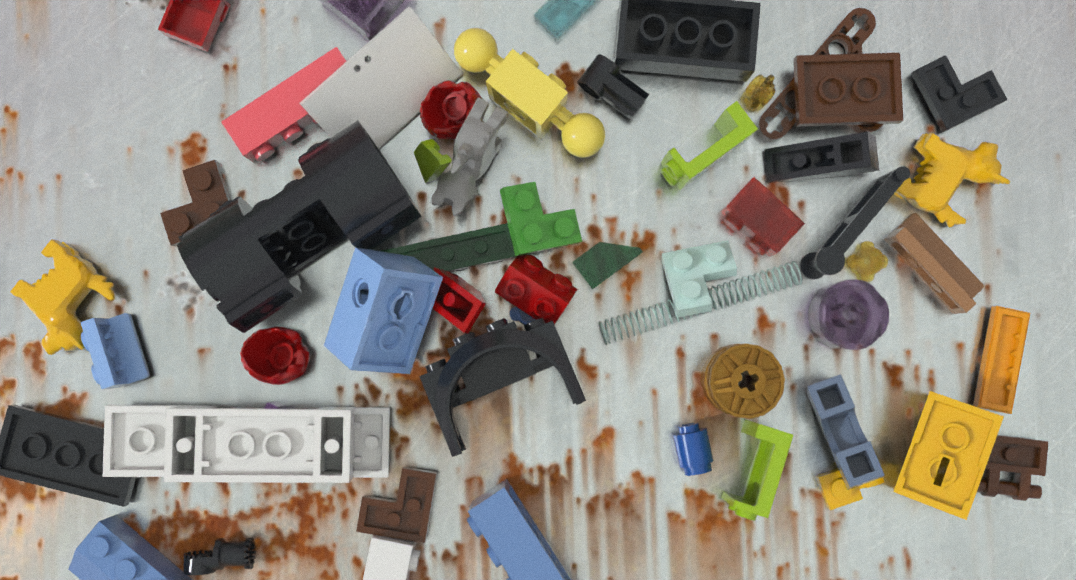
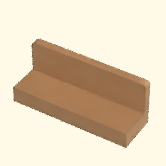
M917 213L911 214L884 239L953 314L967 313L977 304L972 298L984 288L983 283Z

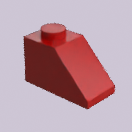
M434 267L433 271L441 275L443 279L432 309L462 332L468 334L486 305L481 292L457 274Z

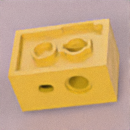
M930 391L893 492L967 520L1004 416Z

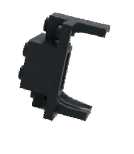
M542 317L525 324L524 328L526 331L518 330L514 321L508 323L505 318L486 325L487 333L476 337L475 332H469L453 339L455 346L447 349L450 355L448 362L444 358L425 366L427 373L419 377L452 457L462 454V451L466 450L455 421L453 408L523 380L547 368L555 366L561 374L573 404L576 403L578 405L586 401L553 321L545 323ZM527 350L535 352L537 358L531 360ZM461 377L466 386V388L462 390L460 389V386L458 384Z

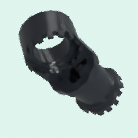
M217 538L213 551L204 550V553H202V550H199V554H196V551H192V555L191 551L184 553V574L205 575L214 573L216 570H223L225 566H244L245 569H252L255 563L254 559H256L255 555L252 556L256 553V550H253L256 548L254 538L226 542L224 538Z

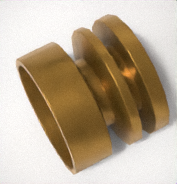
M732 344L721 347L709 356L702 368L701 385L705 397L713 407L734 417L752 419L765 415L776 407L784 391L785 377L781 364L773 353L758 345ZM741 373L751 375L752 380L747 382L749 388L738 385V382L742 380Z

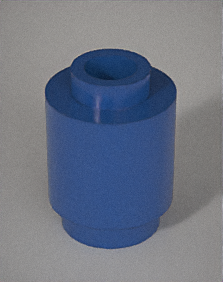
M698 422L678 426L679 432L673 434L679 467L684 469L685 476L699 475L712 471L711 462L714 460L707 428H699Z

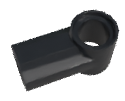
M598 54L577 81L578 85L593 98L605 100L632 120L649 94L622 75L620 68L613 61Z

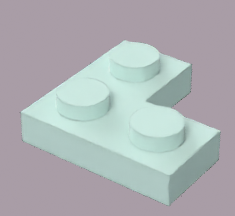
M728 240L662 253L661 261L677 318L712 311V301L706 281L737 275V266Z

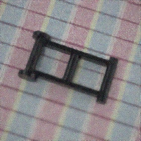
M901 166L877 178L819 250L808 253L801 258L799 262L800 273L810 280L819 279L823 275L839 273L845 265L844 253L902 183L909 178L910 170L905 166Z

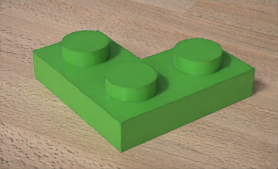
M536 182L507 186L500 189L515 256L582 242L575 209L543 215Z

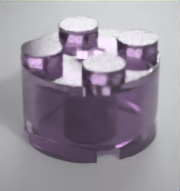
M850 279L829 284L818 290L809 306L808 321L814 338L822 344L837 350H860L872 345L884 334L889 323V308L884 297L879 294L873 285L866 281ZM844 311L852 313L851 320L844 318Z

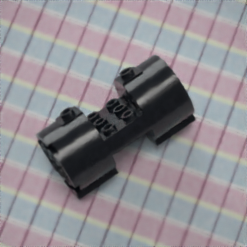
M359 120L330 139L327 138L320 143L312 145L306 153L299 156L298 162L305 176L301 179L290 181L281 192L272 198L262 200L252 208L245 200L238 196L233 200L223 203L218 210L210 214V217L178 237L181 242L177 244V247L190 274L202 291L206 289L215 301H220L216 308L224 315L229 325L242 333L247 332L302 296L303 293L299 287L301 282L296 271L341 241L348 238L354 247L372 250L422 217L404 186Z

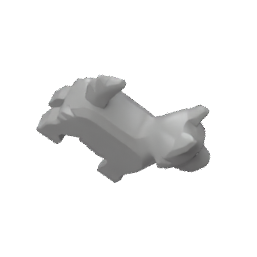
M479 97L456 136L451 170L440 175L437 189L431 197L432 205L434 206L442 202L452 206L453 216L461 214L466 205L477 196L479 190L475 182L486 172L502 144V140L497 135L501 126H504L506 123L508 112L497 106L487 122H482V118L489 107V102Z

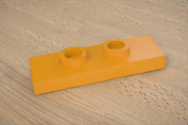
M1000 306L991 307L973 406L1012 414L1030 313Z

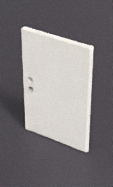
M408 7L303 99L300 105L330 138L359 120L378 149H380L420 113L421 102L426 98L433 86L447 80L455 82L463 75V71L456 66L413 9Z

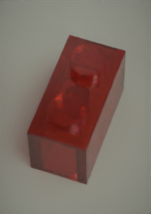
M755 177L751 178L720 211L725 215L723 218L724 222L735 232L741 230L751 239L748 242L749 245L762 256L767 254L771 257L777 254L805 224Z

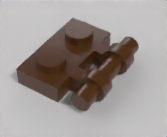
M997 435L977 492H980L982 496L995 497L997 494L1008 495L1012 499L1026 501L1028 498L1040 499L1042 488L1040 485L1031 484V475H1046L1048 441ZM1000 471L1015 472L1014 480L1012 482L1000 481Z

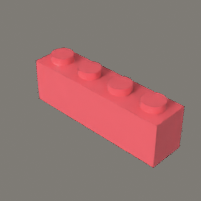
M337 47L221 121L244 157L252 162L255 160H265L275 152V147L284 141L289 143L296 140L303 134V129L313 122L318 124L300 105V102L346 62Z

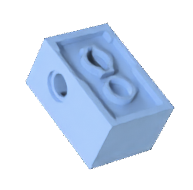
M355 247L324 346L350 370L410 374L443 277L413 256Z

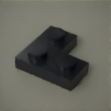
M946 55L911 73L942 133L1007 100L992 70L961 84Z

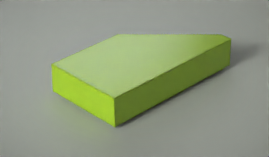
M433 139L420 142L414 151L425 183L436 180L452 162L449 155H441L439 153L440 146Z

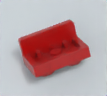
M520 255L508 267L497 285L495 293L537 320L543 317L545 323L553 321L555 325L578 289L572 285L567 277L561 274H554L543 267V263L538 258L532 255Z

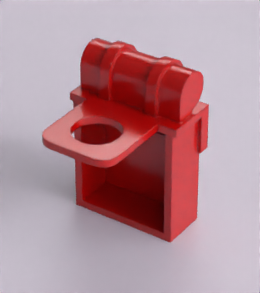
M170 0L158 30L167 37L208 52L220 22L224 23L231 5L227 0Z

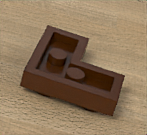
M212 160L182 170L192 203L160 213L171 246H177L181 242L178 238L179 236L210 217V214L218 210L223 203L231 200L218 161Z
M403 467L397 501L364 495L361 500L356 532L425 543L438 472Z

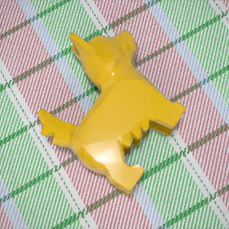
M925 133L920 136L913 147L924 157V160L919 163L921 167L916 169L919 173L914 177L916 182L911 183V178L906 179L893 195L900 199H906L914 208L934 213L940 223L945 221L948 227H952L954 224L966 223V219L953 211L948 205L963 179L980 184H1009L1010 181L1000 175L1002 165L997 159L999 148L997 144L982 142L973 151L942 142L940 137L934 133Z
M51 239L41 253L45 257H53L55 269H49L48 274L44 273L42 279H38L33 284L19 280L10 292L14 296L22 298L29 309L46 326L47 333L42 339L41 344L49 355H54L62 349L65 351H74L77 348L83 350L84 345L81 340L83 329L81 321L76 316V309L92 289L110 301H113L115 296L112 290L114 284L106 282V276L97 274L91 262L81 258L79 252L69 244Z

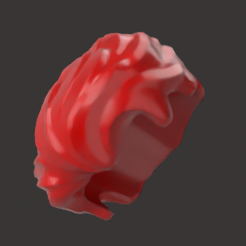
M447 80L433 86L426 98L421 102L420 118L424 128L431 135L439 139H456L477 98H481L480 94L470 83L463 81L457 84Z
M277 326L254 332L243 343L240 352L244 369L255 379L272 385L286 384L302 376L310 360V353L307 346L303 344L301 335L295 330Z

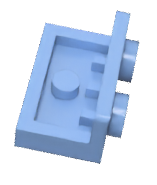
M124 313L109 319L91 318L80 322L83 329L81 340L85 349L90 352L93 361L91 367L92 375L96 383L100 384L101 389L120 388L150 376L131 314Z

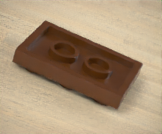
M900 53L797 55L793 59L796 127L899 124L903 121Z

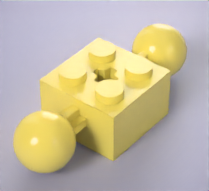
M481 28L467 29L458 36L454 44V56L458 64L469 72L479 73L486 71L491 76L486 80L489 99L507 111L508 114L537 137L542 139L554 125L562 131L561 138L565 149L574 156L590 157L602 148L605 142V129L602 122L592 114L579 113L574 115L567 110L568 92L565 90V83L552 73L547 76L538 69V62L526 52H522L520 55L512 48L504 59L498 55V47L494 37L488 31Z

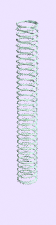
M792 261L791 265L786 263L785 267L780 265L779 268L773 267L772 270L767 269L766 272L762 270L760 275L756 272L754 277L748 275V278L743 276L741 280L737 278L735 283L730 280L729 285L724 282L723 287L718 284L717 290L714 286H711L709 294L715 311H717V306L712 296V288L716 291L720 307L723 309L718 286L723 290L725 302L730 307L724 290V284L728 286L732 302L736 305L735 297L731 290V282L735 285L739 302L742 303L737 280L741 283L744 297L748 301L743 278L748 282L752 299H755L749 282V276L754 280L758 297H761V292L755 280V275L757 274L760 277L762 290L767 296V289L761 273L763 272L766 275L769 290L773 294V286L768 277V270L771 271L775 288L779 292L780 287L774 274V268L778 270L782 288L786 290V284L780 272V267L784 268L787 283L792 288V281L786 265L788 264L791 267L792 278L796 286L802 284V276L798 265ZM793 263L796 265L800 275V283L798 282L797 275L793 269ZM668 300L666 306L664 302H661V308L658 304H655V311L652 306H649L648 312L643 307L642 314L637 309L636 317L634 313L631 311L630 319L627 316V314L624 313V322L622 318L618 315V325L616 320L612 317V327L609 321L605 319L606 330L602 322L599 321L600 330L605 344H608L607 339L609 344H611L607 329V323L611 329L615 342H617L613 326V320L617 326L620 337L623 340L619 318L625 328L627 337L629 338L625 316L627 317L630 323L634 336H636L632 323L631 313L635 318L640 334H642V331L638 320V312L643 320L646 331L648 332L644 317V310L646 311L648 318L651 322L652 329L655 330L651 319L650 308L652 309L656 317L659 328H661L657 316L656 305L659 308L664 320V324L667 327V323L663 313L662 303L666 307L671 324L673 325V320L669 311V302L671 303L675 311L674 303ZM675 311L676 319H677V321H678V323H679V322H680V321H679V317L677 318V314H676V311Z

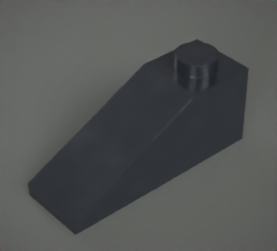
M868 131L764 149L768 183L840 177L879 171L876 137Z

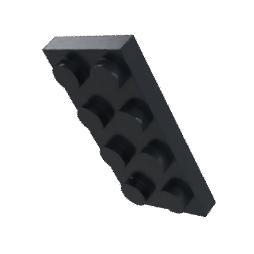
M8 405L0 433V476L122 507L129 505L136 477H102L104 427L18 405Z

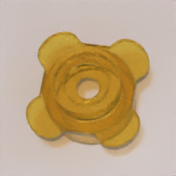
M762 74L756 76L746 88L744 97L752 102L750 106L752 110L757 109L760 104L762 106L766 105L774 96L776 89L774 88L773 80L775 77L772 74L767 78Z
M865 241L860 244V249L854 255L847 257L846 263L849 268H854L860 274L862 281L870 282L874 280L876 273L887 267L888 259L879 249L874 248L872 242ZM866 258L870 260L869 265L864 263Z

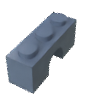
M839 374L807 386L806 393L847 490L881 479L885 474L871 442L866 439L855 413V405L842 375Z

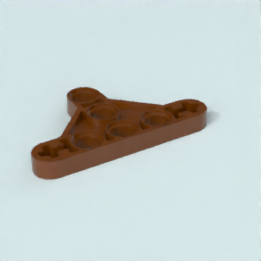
M865 8L853 9L813 55H830L828 47L832 42L841 43L845 48V54H863L862 44L872 34L876 26V20L872 12ZM861 19L864 22L862 28L852 38L847 36L846 34L854 26L855 22ZM794 78L756 123L758 128L756 131L757 135L766 142L780 140L793 125H796V109L788 107L785 101L788 93L795 92ZM780 112L784 114L785 117L777 125V129L780 132L774 130L769 133L766 130L768 123L765 119L771 122ZM874 124L873 127H865L863 125L848 126L857 133L868 131L872 134L881 128L883 124Z

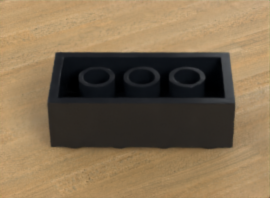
M620 0L614 63L620 70L747 82L755 72L761 3L735 0Z

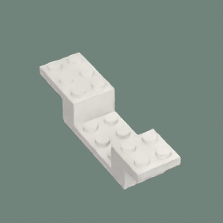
M105 405L102 477H164V482L349 483L353 477H389L390 407L263 409L216 408V406Z

